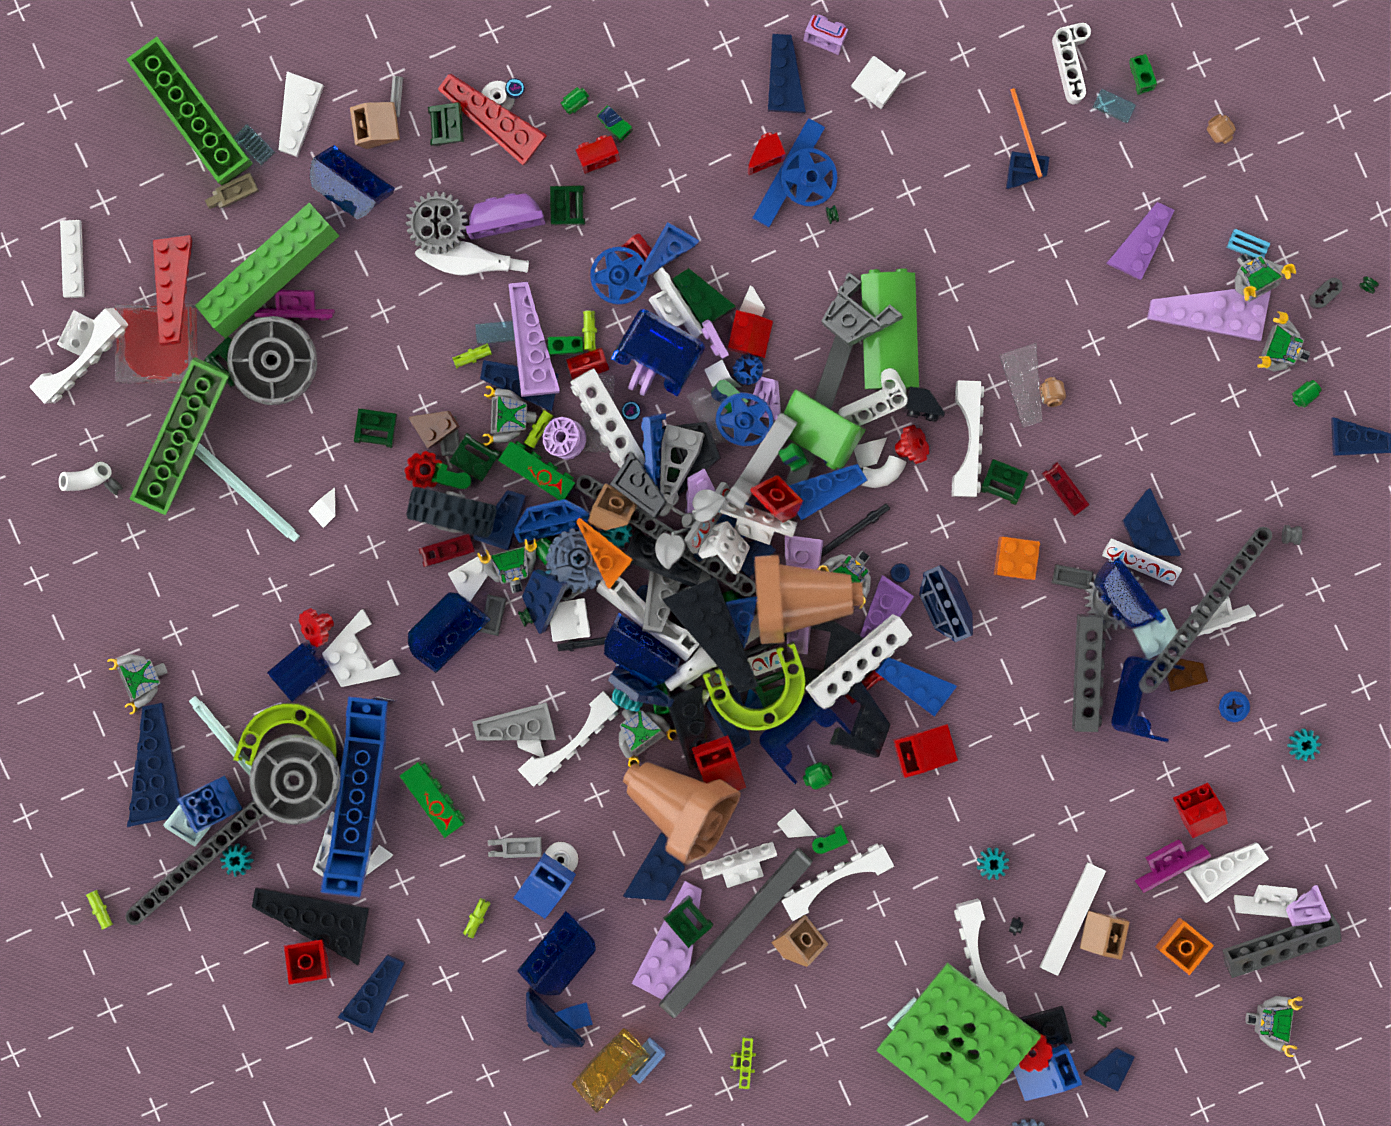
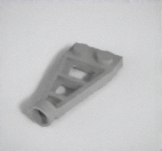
M667 424L662 440L660 492L667 500L666 504L672 505L674 497L698 457L704 433ZM673 447L688 451V455L683 463H672L671 450ZM670 467L680 470L678 479L674 483L667 481V473Z

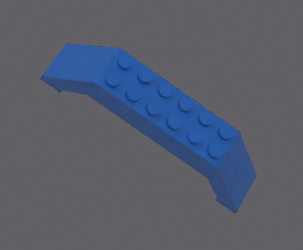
M348 697L346 737L340 772V788L336 801L330 851L323 873L322 893L361 897L371 856L387 738L388 701Z

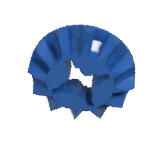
M751 354L742 355L733 366V375L741 384H754L762 377L763 364L756 356ZM745 363L749 365V367L753 366V368L750 369L751 376H749L747 372H742L745 369Z
M1232 691L1224 694L1222 699L1219 700L1218 709L1221 716L1227 721L1239 722L1247 717L1250 703L1244 694ZM1233 701L1235 704L1242 705V707L1235 709V715L1232 709L1227 708L1229 705H1232Z

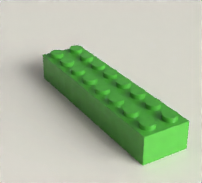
M155 37L126 59L221 186L230 182L253 165L249 157L158 37Z
M308 203L195 306L211 326L226 339L339 237L338 233Z
M196 357L192 359L130 496V500L164 515L169 512L230 377L229 372Z

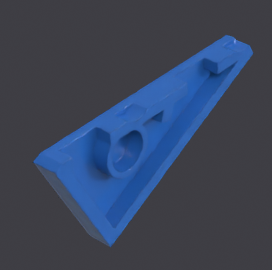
M667 222L636 279L641 281L695 247L699 240Z
M757 596L726 602L744 649L749 638L750 626L754 618L753 614L756 603L758 602Z

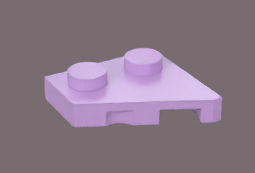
M706 320L702 322L704 328L701 331L706 339H710L712 343L710 347L715 356L718 355L722 359L729 354L711 321Z
M761 377L757 381L753 395L762 398L770 406L776 421L781 413L778 381ZM751 399L750 406L758 402ZM766 411L762 417L769 419Z
M705 469L687 478V509H685V513H692V510L695 509L692 501L699 491L708 489L715 492V488Z
M1318 885L1313 886L1309 892L1301 895L1297 901L1292 902L1286 908L1292 926L1326 922L1331 918Z

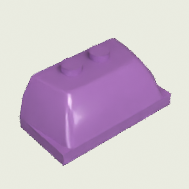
M512 193L505 195L503 198H488L485 202L475 204L469 217V226H466V230L470 239L474 240L540 226L546 223L539 205L529 195H516Z

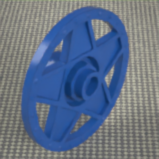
M805 148L794 152L787 158L781 171V184L784 192L793 202L802 206H816L825 202L833 194L837 184V170L827 154L818 149ZM809 153L818 154L826 161L815 164ZM798 155V168L787 170L791 160ZM832 170L833 180L831 188H829L823 178ZM786 181L797 185L796 196L789 191ZM812 192L823 197L815 202H805Z
M613 247L603 251L597 256L591 268L590 278L593 289L600 298L611 304L622 305L636 300L643 293L648 281V276L643 279L642 283L634 275L639 265L643 266L644 260L638 253L626 247ZM615 252H626L633 256L621 261ZM605 256L607 268L595 272L598 263ZM596 283L608 285L609 298L600 292ZM625 289L637 292L630 298L619 300Z
M738 393L729 396L720 404L716 414V424L721 435L729 442L739 446H753L761 443L774 423L773 412L770 406L762 398L750 393ZM742 398L752 399L758 403L748 407ZM731 401L732 412L721 415L723 408ZM766 411L769 417V427L760 420ZM722 426L734 428V438L726 433ZM749 433L761 436L755 440L745 441Z

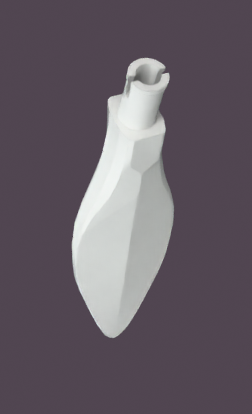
M460 241V245L454 243V250L450 246L447 247V253L441 249L440 254H437L434 249L432 254H430L428 247L425 251H422L420 248L415 252V255L425 263L438 270L455 275H472L487 271L508 272V270L528 272V260L512 259L510 256L496 254L465 241Z
M754 616L753 621L751 622V630L747 643L751 639L759 624L758 616ZM700 646L692 658L676 674L664 682L673 691L684 681L690 680L703 671L717 667V665Z

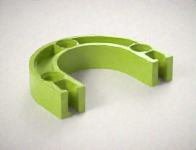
M794 642L787 644L793 650L794 659L785 661L781 653L784 651L783 647L776 648L785 674V686L781 696L773 704L765 708L753 709L738 703L731 695L724 674L719 668L714 669L715 673L719 674L721 684L712 686L708 678L711 676L710 673H703L711 700L720 715L733 725L747 730H767L789 719L800 705L805 690L804 670ZM790 664L798 665V671L795 673H790L787 669ZM718 689H722L726 693L721 699L714 695ZM765 714H774V720L766 722L764 720Z
M282 703L261 711L248 723L233 758L235 761H242L243 757H240L243 747L252 749L250 760H246L245 764L252 766L264 735L274 726L284 723L296 724L305 728L314 739L319 740L329 748L336 760L337 741L330 724L320 713L302 704ZM298 710L305 711L306 718L304 720L297 719L296 712ZM248 734L255 735V744H249L246 741Z

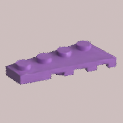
M1157 202L1106 264L1141 280L1174 210Z
M881 575L860 636L865 638L892 614L900 617L914 596ZM877 646L872 649V655L876 653Z

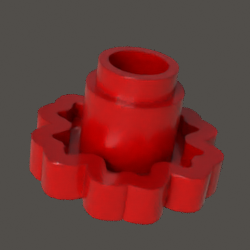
M913 424L903 428L901 439L895 444V451L899 457H908L910 461L919 464L927 461L929 445L925 441L926 437L922 430L916 428Z
M423 451L421 455L414 453L407 460L409 466L404 469L406 480L412 481L413 487L426 489L428 486L434 488L438 484L431 482L436 463L442 464V461L436 460V455L428 451ZM422 467H425L427 469L426 474H422L420 472V469Z
M309 608L299 614V623L302 626L301 632L304 634L305 639L310 641L312 646L319 647L328 642V631L334 626V621L328 613L318 615L316 610Z
M1041 1035L1040 1039L1030 1049L1035 1050L1036 1053L1028 1052L1019 1062V1067L1027 1072H1032L1033 1069L1039 1072L1048 1067V1060L1053 1056L1052 1045L1046 1043V1036Z

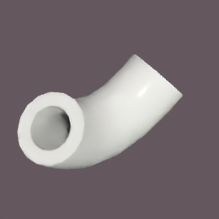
M889 455L886 463L881 468L871 469L864 466L862 472L868 481L861 486L871 488L888 486L898 479L907 462Z
M97 462L91 468L83 471L62 472L59 477V487L62 491L90 489L110 478L112 471L108 464Z

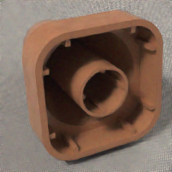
M779 555L755 557L761 644L785 643L784 634L851 615L853 614V606L863 605L862 582L851 583V575L779 564Z
M649 762L644 763L642 766L636 763L633 764L623 778V783L628 785L627 795L669 838L666 851L685 864L707 856L714 849L741 796L738 790L721 779L707 784Z

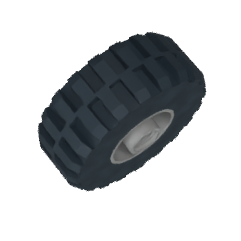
M414 487L411 491L406 515L410 520L430 524L440 530L489 537L492 533L497 510L495 505L466 499L465 495L449 491H446L445 494Z

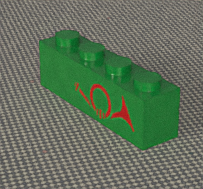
M510 441L498 461L558 500H566L576 485L573 482L574 477L566 472L562 475L557 472L558 467L551 462L545 464L540 461L542 457L532 451L530 454L525 451L526 446L516 441L514 444Z
M419 761L402 773L400 778L442 836L446 838L465 823V817L459 809L456 810L453 807L454 801L449 794L445 795L443 793L439 780L432 778L429 766L425 762L422 764Z

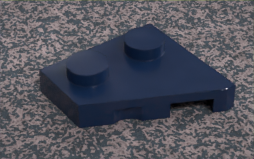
M1012 151L1010 154L1006 189L1046 177L1050 157L1036 155L1042 177L1038 178L1031 154Z
M1116 1047L1106 1057L1097 1061V1064L1092 1068L1085 1070L1083 1074L1118 1092L1135 1057Z

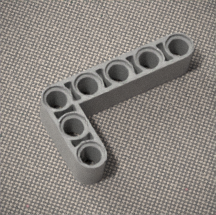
M780 413L747 467L726 497L727 501L742 510L752 495L750 489L759 484L777 456L778 450L782 448L798 422L784 413Z

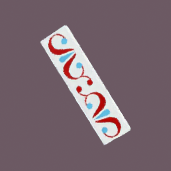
M1112 538L1102 555L1172 586L1182 568Z
M776 648L748 658L755 676L782 667ZM715 671L708 672L711 675L712 686L721 684L719 674L715 673ZM724 675L727 685H732L729 679Z

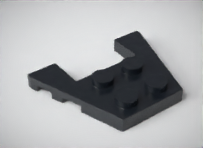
M706 422L675 425L705 434L700 453L678 490V496L688 489V477L703 469L705 471L709 470L721 459ZM676 447L683 463L688 455V451ZM677 477V478H674V479H672V480H670V481H668V482L674 483V482L677 481L678 477Z
M834 620L811 626L813 629L827 631L831 634L824 669L803 667L805 684H810L864 639V637L845 628ZM862 659L857 662V667L862 664ZM848 671L843 673L842 679L847 677Z
M860 681L852 685L848 692V695L861 704L851 734H848L841 727L835 728L830 744L839 745L844 749H851L857 753L877 758L880 757L891 724Z

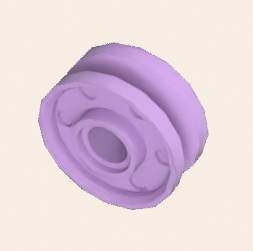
M646 352L639 361L628 389L633 391L640 384V395L643 396L650 387L661 359L656 357L652 364H649L650 354Z
M558 417L550 421L543 433L545 449L551 455L565 460L578 456L586 443V432L583 426L577 421L566 417Z

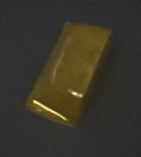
M623 1028L595 1055L572 1083V1086L595 1112H599L650 1055L632 1034Z

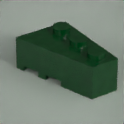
M689 268L672 278L673 283L691 308L702 328H704L702 322L710 320L713 324L736 309V305Z

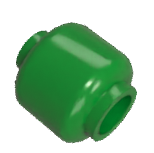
M822 762L806 767L805 775H803L804 783L813 790L829 785L833 778L828 764Z

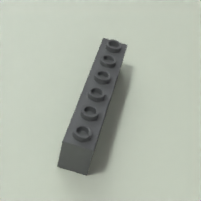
M1077 614L1072 729L1077 732H1098V727L1102 725L1099 708H1102L1103 705L1100 689H1103L1104 685L1101 670H1104L1102 651L1105 650V639L1102 638L1103 632L1106 631V620H1103L1101 615ZM1094 630L1096 633L1095 637L1090 640L1087 639V633ZM1094 650V656L1090 659L1086 658L1087 651ZM1088 669L1094 670V674L1091 677H1085V672ZM1087 688H1093V693L1090 696H1084ZM1086 707H1092V712L1089 715L1083 714Z
M1330 913L1331 918L1329 921L1291 926L1222 949L1224 964L1230 976L1234 978L1342 942L1340 926L1333 914Z

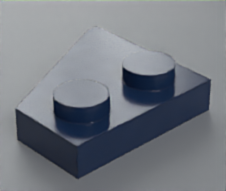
M757 540L747 543L750 548L741 570L751 578L756 573L755 557L772 556L776 552L774 547Z

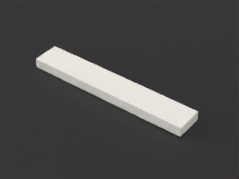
M1087 862L1040 964V968L1057 976L1059 975L1104 877L1105 870Z

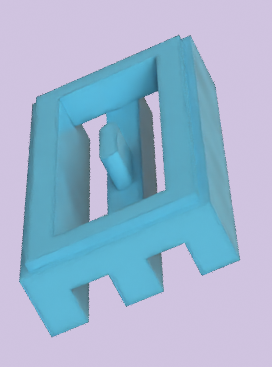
M1234 229L1226 248L1241 254L1246 253L1249 257L1256 259L1259 256H1265L1270 243ZM1235 236H1239L1253 243L1263 246V248L1253 245L1239 238H1236ZM1233 241L1248 248H1251L1255 251H1258L1261 254L1258 255L1246 249L1233 245Z

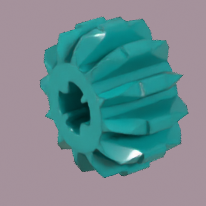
M629 524L606 531H599L603 537L617 548L619 546L624 548L625 542L630 543L628 537L633 536L632 532H630L632 528Z
M614 689L611 699L613 703L626 710H640L643 705L642 702L632 701L623 691Z
M1304 728L1301 729V732L1294 731L1295 737L1289 736V739L1293 742L1287 744V747L1293 748L1289 753L1291 755L1295 754V759L1300 760L1302 758L1305 762H1307L1308 757L1312 760L1315 759L1313 753L1319 754L1320 751L1316 747L1322 745L1316 742L1319 736H1313L1314 731L1309 730L1307 732ZM1302 742H1306V748H1303L1304 746H1301Z
M237 843L235 847L229 845L228 851H222L225 857L220 858V861L225 862V864L221 868H228V875L232 871L234 877H237L239 872L241 875H245L246 870L252 868L248 863L254 862V859L248 858L252 851L246 853L247 846H243L240 849V844ZM236 856L240 858L238 860L240 862L237 864L234 863L235 859H233Z
M989 847L987 848L988 854H985L983 851L980 852L983 859L977 858V861L982 863L977 866V869H983L980 874L982 876L987 874L988 880H991L993 875L996 880H999L998 874L1000 873L1002 876H1005L1006 874L1002 870H1009V866L1004 865V863L1009 862V859L1003 858L1006 854L1004 851L999 853V849L995 847L992 853ZM991 860L995 861L996 867L991 866L989 868L991 865L989 862Z

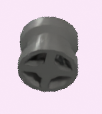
M1284 525L1282 543L1288 544L1291 542L1294 545H1300L1302 527Z

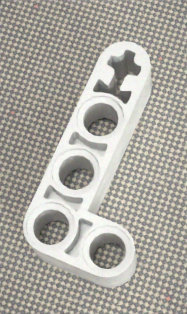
M1086 23L1062 27L1056 31L1052 38L1065 96L1070 104L1080 103L1086 95V88L1075 47L1085 43L1091 34V29ZM1076 31H1083L1085 33V37H1079ZM1058 35H1064L1067 41L1061 42L1058 39ZM1068 53L1071 56V60H1065L1062 54ZM1067 72H1073L1076 78L1070 79L1067 76ZM1074 90L1076 93L1080 94L1078 97L1076 96V94H1072Z
M885 369L881 373L882 390L839 409L838 414L856 425H864L904 407L907 404L906 387L896 370Z

